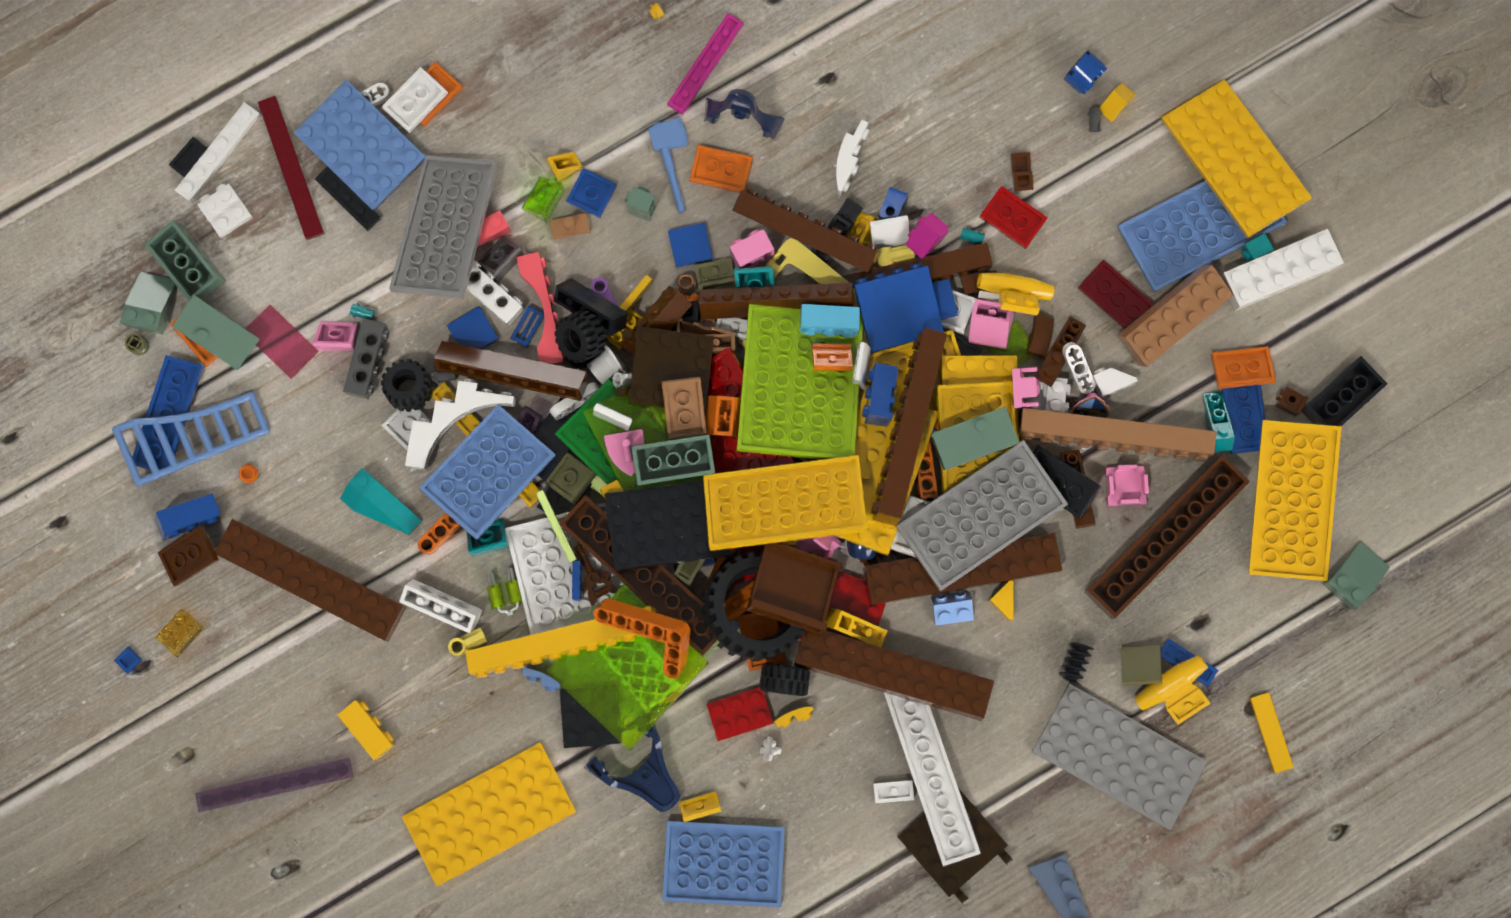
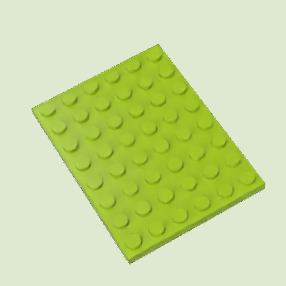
M749 304L737 451L822 460L855 456L859 384H853L852 380L857 347L862 342L863 321L861 315H859V331L857 336L847 338L843 337V335L830 337L823 334L805 335L804 333H799L800 309ZM812 343L851 344L852 371L813 370Z

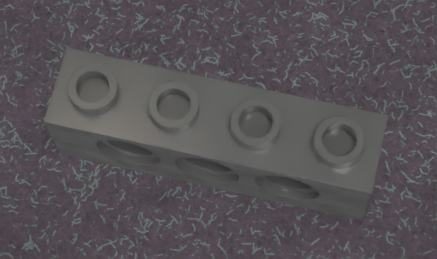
M362 319L343 389L345 394L368 400L369 396L373 395L375 389L373 381L379 374V359H382L384 356L385 348H383L384 341L388 340L390 332L385 323ZM370 338H377L374 345H368ZM367 355H371V362L364 364V357ZM361 374H367V378L365 381H358V378Z

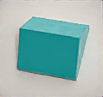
M772 266L734 268L736 288L776 286L775 270Z
M504 519L496 520L478 540L467 532L468 551L471 556L474 557L510 548Z

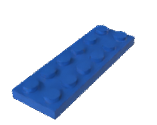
M166 355L145 418L188 413L204 366ZM181 421L185 427L186 421ZM174 423L161 424L175 456L180 442ZM143 425L142 431L159 470L170 466L153 425ZM137 441L132 457L137 467L150 470L141 446Z

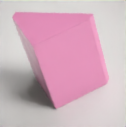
M320 321L313 346L318 351L354 352L358 337V323Z

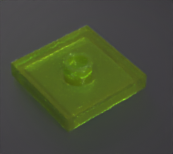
M1017 322L1011 326L1006 349L987 346L992 356H1017V366L1035 356L1027 353L1028 338Z

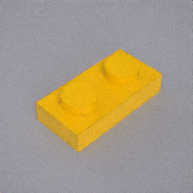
M716 791L679 802L684 822L722 811Z

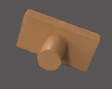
M587 213L550 220L554 240L591 233Z

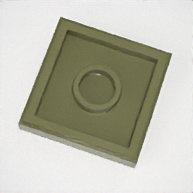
M567 452L544 483L575 505L596 477V474Z
M1160 645L1121 648L1123 686L1162 683Z

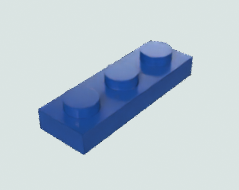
M1167 639L1161 648V658L1173 666L1195 657L1194 654L1170 639ZM1206 662L1208 668L1196 680L1209 687L1218 669Z

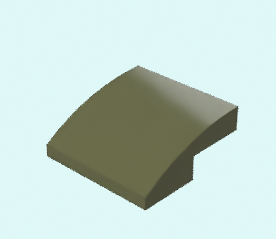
M731 257L694 265L699 293L700 290L736 288Z

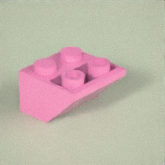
M975 299L971 316L969 343L1006 349L1014 311L1000 309L998 302Z

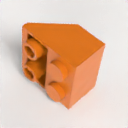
M707 396L705 413L707 434L738 437L741 398Z

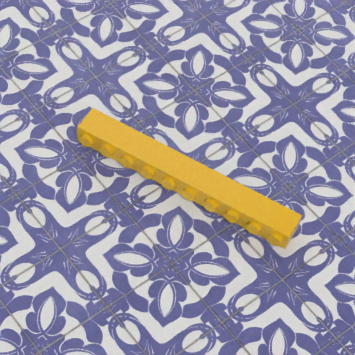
M652 606L642 608L656 613L655 608ZM594 619L465 651L469 674L476 676V678H484L488 676L487 673H504L508 668L520 669L524 667V664L531 663V665L543 663L542 660L548 658L550 660H557L561 658V655L568 654V656L580 654L579 651L585 649L587 651H594L598 649V646L605 645V647L617 645V642L622 640L624 642H631L636 640L635 637L641 635L599 623Z

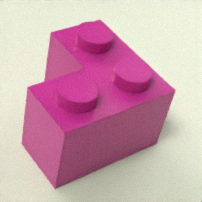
M930 213L927 217L922 216L916 223L917 228L911 230L908 234L909 239L905 244L921 259L940 244L949 232V227L933 213Z

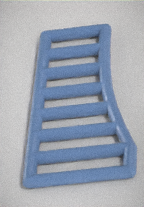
M250 391L225 402L193 412L171 416L134 418L114 426L112 431L135 485L142 486L266 435L270 432V429L254 392ZM248 400L261 427L253 432L249 431L238 404ZM228 408L232 409L243 435L233 440L220 411ZM213 414L225 443L213 447L201 419L203 416ZM194 420L206 451L195 455L181 421ZM174 423L188 456L187 459L177 462L161 424ZM140 425H153L170 466L159 470ZM131 427L135 432L152 472L143 477H140L122 434V431Z

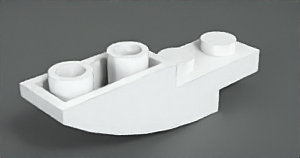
M861 120L854 135L846 133L839 150L836 167V189L839 196L842 195L843 191H848L851 184L849 179L851 175H856L860 167L857 165L858 158L854 156L858 155L861 149L859 144L862 139L865 140L870 131L867 129L868 122Z

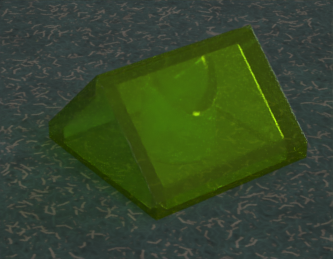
M539 177L521 209L547 223L565 193L564 185L559 181Z

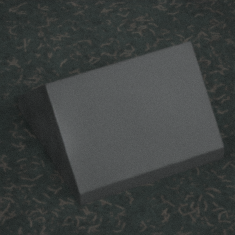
M502 236L478 263L497 282H500L518 263L516 257L523 256L524 253L519 246Z

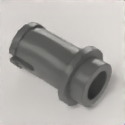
M1090 108L1087 113L1089 115V132H1101V109Z
M437 370L431 372L433 384L437 383L439 385L440 382L456 380L453 373Z

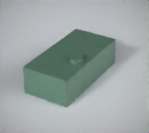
M172 220L144 244L188 301L191 300L193 295L205 300L226 282V279L185 227L177 221Z
M193 295L172 325L174 329L236 370L240 368L260 339L196 295Z
M1006 406L930 434L944 471L1019 444Z
M709 434L630 446L636 485L715 473Z

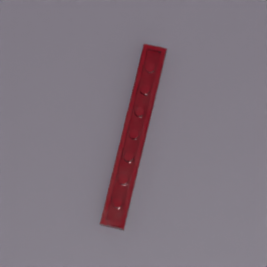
M273 96L258 102L305 239L310 240L324 235V230L277 97Z

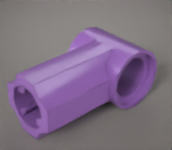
M602 277L595 278L591 282L592 291L617 305L607 281ZM598 284L605 285L603 291H597L595 287Z

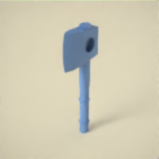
M675 118L663 123H654L653 127L648 129L654 152H661L678 213H682L686 210L670 150L688 146V140L681 118Z

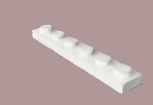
M244 102L175 191L192 203L260 117L259 112Z

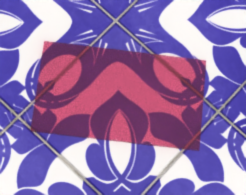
M271 305L246 328L260 338L256 346L290 379L319 352Z

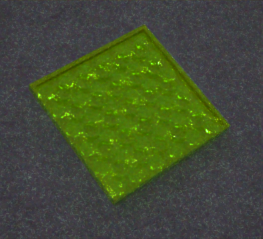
M625 584L611 598L639 608L648 606ZM642 636L635 637L636 640L631 642L618 641L617 645L605 647V645L598 646V649L594 651L581 650L579 651L580 654L568 656V654L561 655V658L557 659L546 672L631 751L709 664V661L690 644L687 665L675 679L667 677L663 672L665 643L650 638H643Z

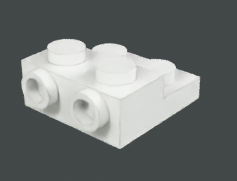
M230 184L219 185L215 189L216 192L211 196L209 194L204 195L200 198V203L197 204L220 238H223L253 218Z
M1057 378L1052 387L1039 381L1040 395L1037 397H1026L1025 402H1040V406L1025 408L1068 413L1069 403L1065 401L1066 395H1070L1071 384H1067L1068 379Z

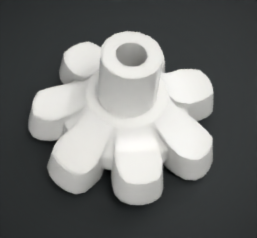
M767 736L763 740L764 747L760 748V754H764L762 759L768 762L772 761L773 755H780L782 749L776 746V741L773 740V737Z

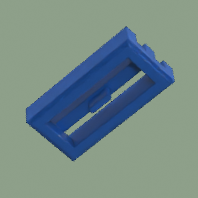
M528 305L510 339L528 348L544 319V313ZM531 311L534 312L530 320L528 321L525 329L523 330L520 338H517V335L521 330L524 322L526 321L528 315ZM539 315L526 341H523L536 316Z
M573 561L572 600L581 601L582 562Z

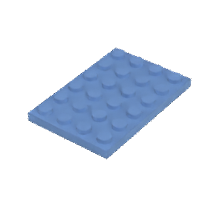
M347 79L294 132L373 211L426 158Z
M498 404L419 487V490L473 538L478 540L556 455Z
M667 821L662 901L781 907L785 827Z

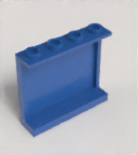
M921 263L911 265L909 270L904 271L903 268L892 270L893 274L886 276L885 273L874 275L872 280L867 281L866 277L856 280V284H853L868 341L867 345L870 347L871 352L912 342L917 338L918 332L921 333L924 328L944 333L928 266H922Z

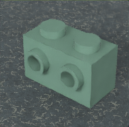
M633 187L631 192L628 191L625 198L628 213L650 222L656 207L655 195L649 193V190L646 188Z

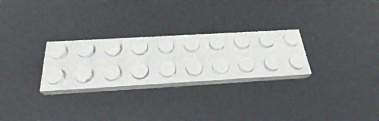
M884 693L942 865L946 866L981 854L930 706Z

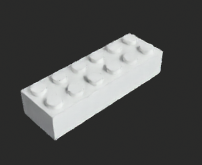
M1326 229L1226 271L1220 277L1233 293L1229 300L1234 311H1238L1337 269L1344 262L1329 230Z

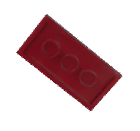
M1105 260L1078 287L1083 294L1123 329H1126L1155 305Z

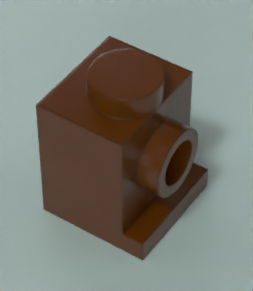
M1286 387L1278 392L1275 398L1278 401L1275 406L1296 417L1301 413L1309 397ZM1289 397L1294 399V403L1289 401Z

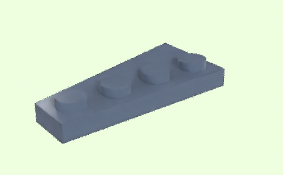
M1065 854L1028 867L1062 918H1089Z

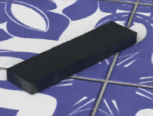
M328 166L315 178L367 231L381 220V217Z

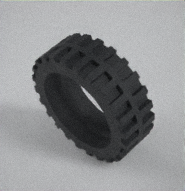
M749 552L742 557L739 555L730 562L728 561L708 582L706 586L707 591L703 594L702 601H705V605L701 608L702 614L706 615V620L703 622L705 627L709 626L711 629L709 636L711 639L715 637L719 641L717 646L720 649L725 647L729 650V655L732 657L739 655L740 660L744 661L747 659H753V662L762 659H772L792 647L804 634V629L785 623L778 633L769 638L751 639L740 634L729 622L724 608L726 593L737 579L757 573L762 552L758 555Z

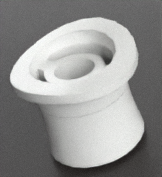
M607 345L604 346L605 350L598 357L587 363L588 368L601 384H604L608 379L611 380L616 373L628 372L626 364Z

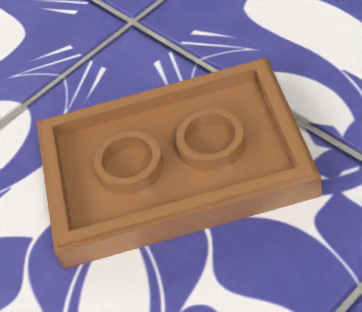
M700 376L661 381L668 439L706 435Z

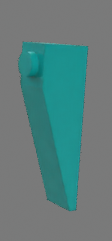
M363 468L349 481L340 497L354 512L408 535L422 522L419 517Z

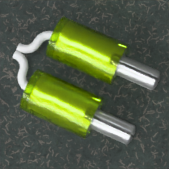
M513 568L506 569L509 581L505 582L510 605H516V607L511 609L510 613L507 610L500 609L506 607L501 584H496L493 572L491 574L488 573L490 586L486 588L491 610L498 609L500 613H506L507 616L513 615V611L518 609L520 603H523L518 580H515Z

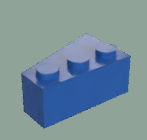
M875 363L873 369H869L868 380H871L870 387H867L865 392V398L868 399L867 406H863L862 417H865L864 423L882 427L889 425L893 418L891 410L895 400L894 391L896 389L898 367Z
M212 493L157 511L155 522L162 541H165L185 532H190L198 526L215 524L220 519L221 514Z

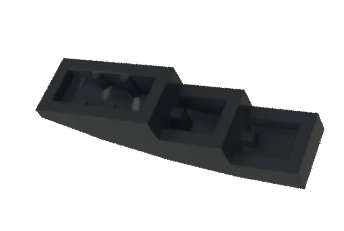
M847 198L827 228H838L843 231L842 235L846 236L864 208ZM815 248L811 250L812 253L825 263L831 258L830 255Z

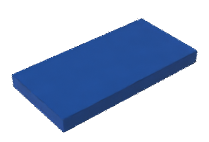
M1261 385L1221 389L1235 436L1230 454L1259 451L1262 420H1266Z

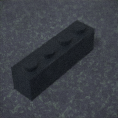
M572 278L556 285L554 302L572 313L580 310L589 311L590 314L593 313L596 319L600 320L601 326L604 327V333L609 336L626 328L627 311Z

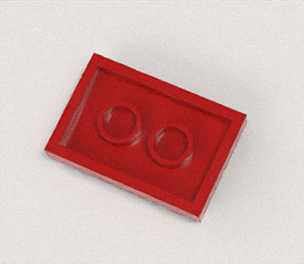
M1003 186L999 188L979 216V218L1024 249L1028 247L1048 219V217Z
M759 687L706 704L718 741L774 724L764 692Z

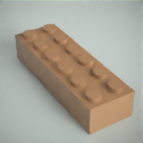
M1203 264L1118 334L1117 337L1139 366L1148 367L1230 299L1233 293L1213 265Z

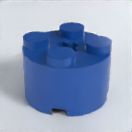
M1087 50L1063 80L1077 92L1084 95L1096 83L1093 80L1096 81L1107 70V67Z

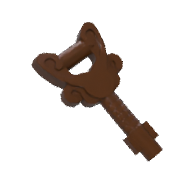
M581 544L575 546V555L578 560H581L588 573L584 578L586 582H583L581 587L585 591L588 590V599L591 606H594L598 598L607 593H618L615 585L608 580L610 574L607 571H595L587 557L589 554L586 548H583ZM604 583L606 585L595 592L593 591L597 584Z

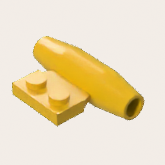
M979 273L977 279V288L999 294V304L1002 310L1038 315L1040 310L1038 300H1052L1054 295L1053 285L1030 277L1007 273Z
M1200 655L1183 661L1162 674V683L1148 684L1134 699L1143 711L1165 701L1166 710L1179 725L1211 704L1200 687L1192 683L1208 666Z

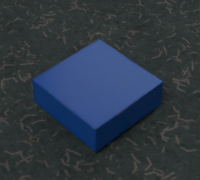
M127 647L114 661L127 674H130L143 660L130 647Z

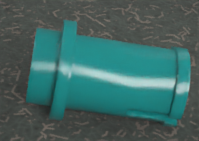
M963 227L960 239H963L964 242L967 240L977 244H982L985 237L984 233L970 230L969 227Z
M357 303L352 304L350 315H353V318L359 317L373 320L375 310L362 307Z

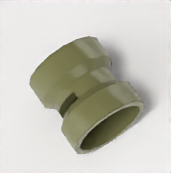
M130 334L125 339L126 349L135 355H144L149 349L148 341L139 334Z

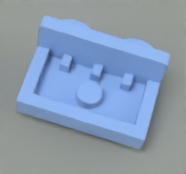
M957 591L951 594L941 593L931 597L936 626L974 620L972 599L969 591Z

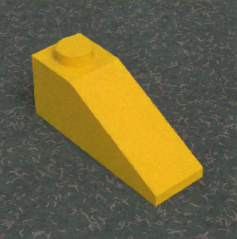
M831 607L826 616L825 623H827L828 628L859 641L882 647L887 630Z

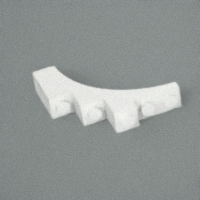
M472 379L458 381L455 403H452L453 400L441 398V401L435 400L432 423H430L429 419L424 418L412 421L405 466L407 468L427 471L433 450L452 425L475 411L496 407L498 404L500 406L515 407V397L509 392L494 394L489 389H482L480 392V386Z

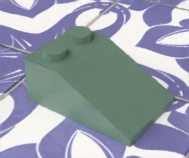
M140 272L125 302L120 323L126 327L163 335L176 289V284L173 280Z
M1360 541L1323 585L1351 610H1355L1371 595L1390 567Z

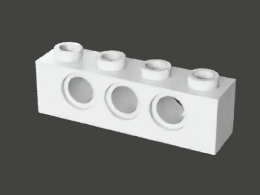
M474 260L470 278L475 274L480 277L477 282H471L469 278L467 290L509 327L524 311L521 306L523 304L522 301L516 296L512 298L507 294L509 290L501 283L497 285L493 281L495 278L488 271L485 273L479 269L481 265ZM487 287H493L494 290L491 294H484V290ZM501 299L508 300L507 305L504 307H499L498 302Z
M414 579L405 585L399 601L468 633L477 627L483 611Z

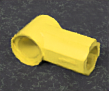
M906 245L877 249V251L881 252L877 259L879 267L915 259L914 252Z
M480 627L459 638L452 639L448 644V649L455 657H461L465 655V651L476 649L488 642ZM455 643H462L463 649L458 653L454 652L453 645Z

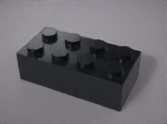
M1360 356L1303 407L1301 412L1313 424L1342 426L1388 383Z

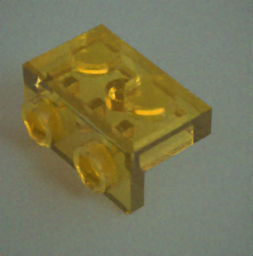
M181 609L155 639L178 658L204 628L192 615Z

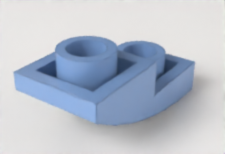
M523 668L522 676H527V680L538 682L539 678H542L541 686L545 687V691L557 692V688L562 689V684L551 676L536 670Z

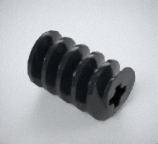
M1071 642L1069 646L1073 650H1067V654L1071 657L1064 658L1068 664L1061 666L1065 672H1059V675L1064 680L1081 686L1077 679H1084L1080 672H1086V669L1082 665L1089 664L1085 657H1092L1087 651L1094 650V648L1082 643Z

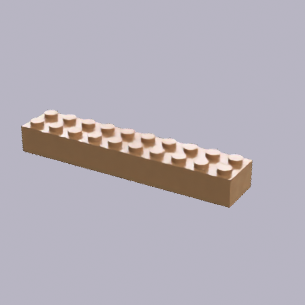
M1023 408L1018 415V434L1021 440L1032 441V438L1040 439L1042 443L1059 441L1060 445L1069 446L1070 443L1078 444V447L1089 448L1091 445L1097 446L1099 450L1116 448L1117 452L1123 453L1132 450L1135 451V454L1147 455V452L1154 453L1156 457L1173 455L1174 459L1181 460L1185 459V457H1190L1196 462H1204V459H1208L1215 452L1216 431Z

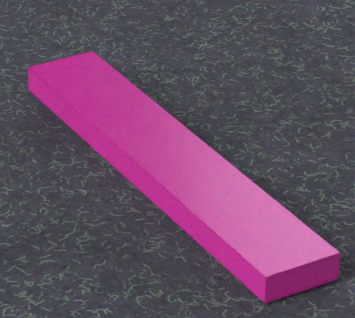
M727 13L668 101L667 106L684 115L744 25V22Z

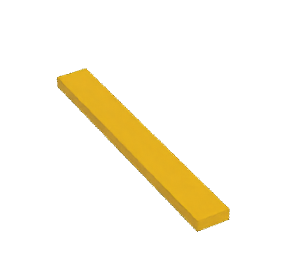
M445 382L430 394L436 401L446 398L453 400L452 403H455L456 394ZM472 413L456 422V425L467 437L480 424L479 420ZM531 482L519 496L531 508L539 501L536 494L540 490Z

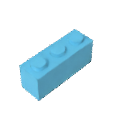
M802 304L799 333H804L805 335L823 334L828 337L843 335V337L847 338L857 336L860 307Z

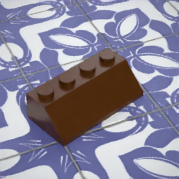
M668 286L632 330L636 332L637 326L671 331L692 304L680 291ZM624 339L620 344L622 349L631 356H634L635 341Z

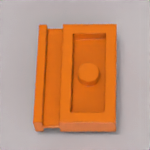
M812 343L813 370L852 371L851 344Z

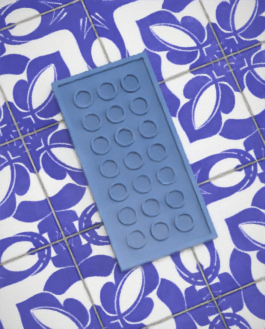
M1203 181L1118 225L1117 229L1154 293L1193 273L1203 264L1208 265L1241 248L1245 243L1285 225L1287 221L1283 216L1249 238H1246L1206 181Z

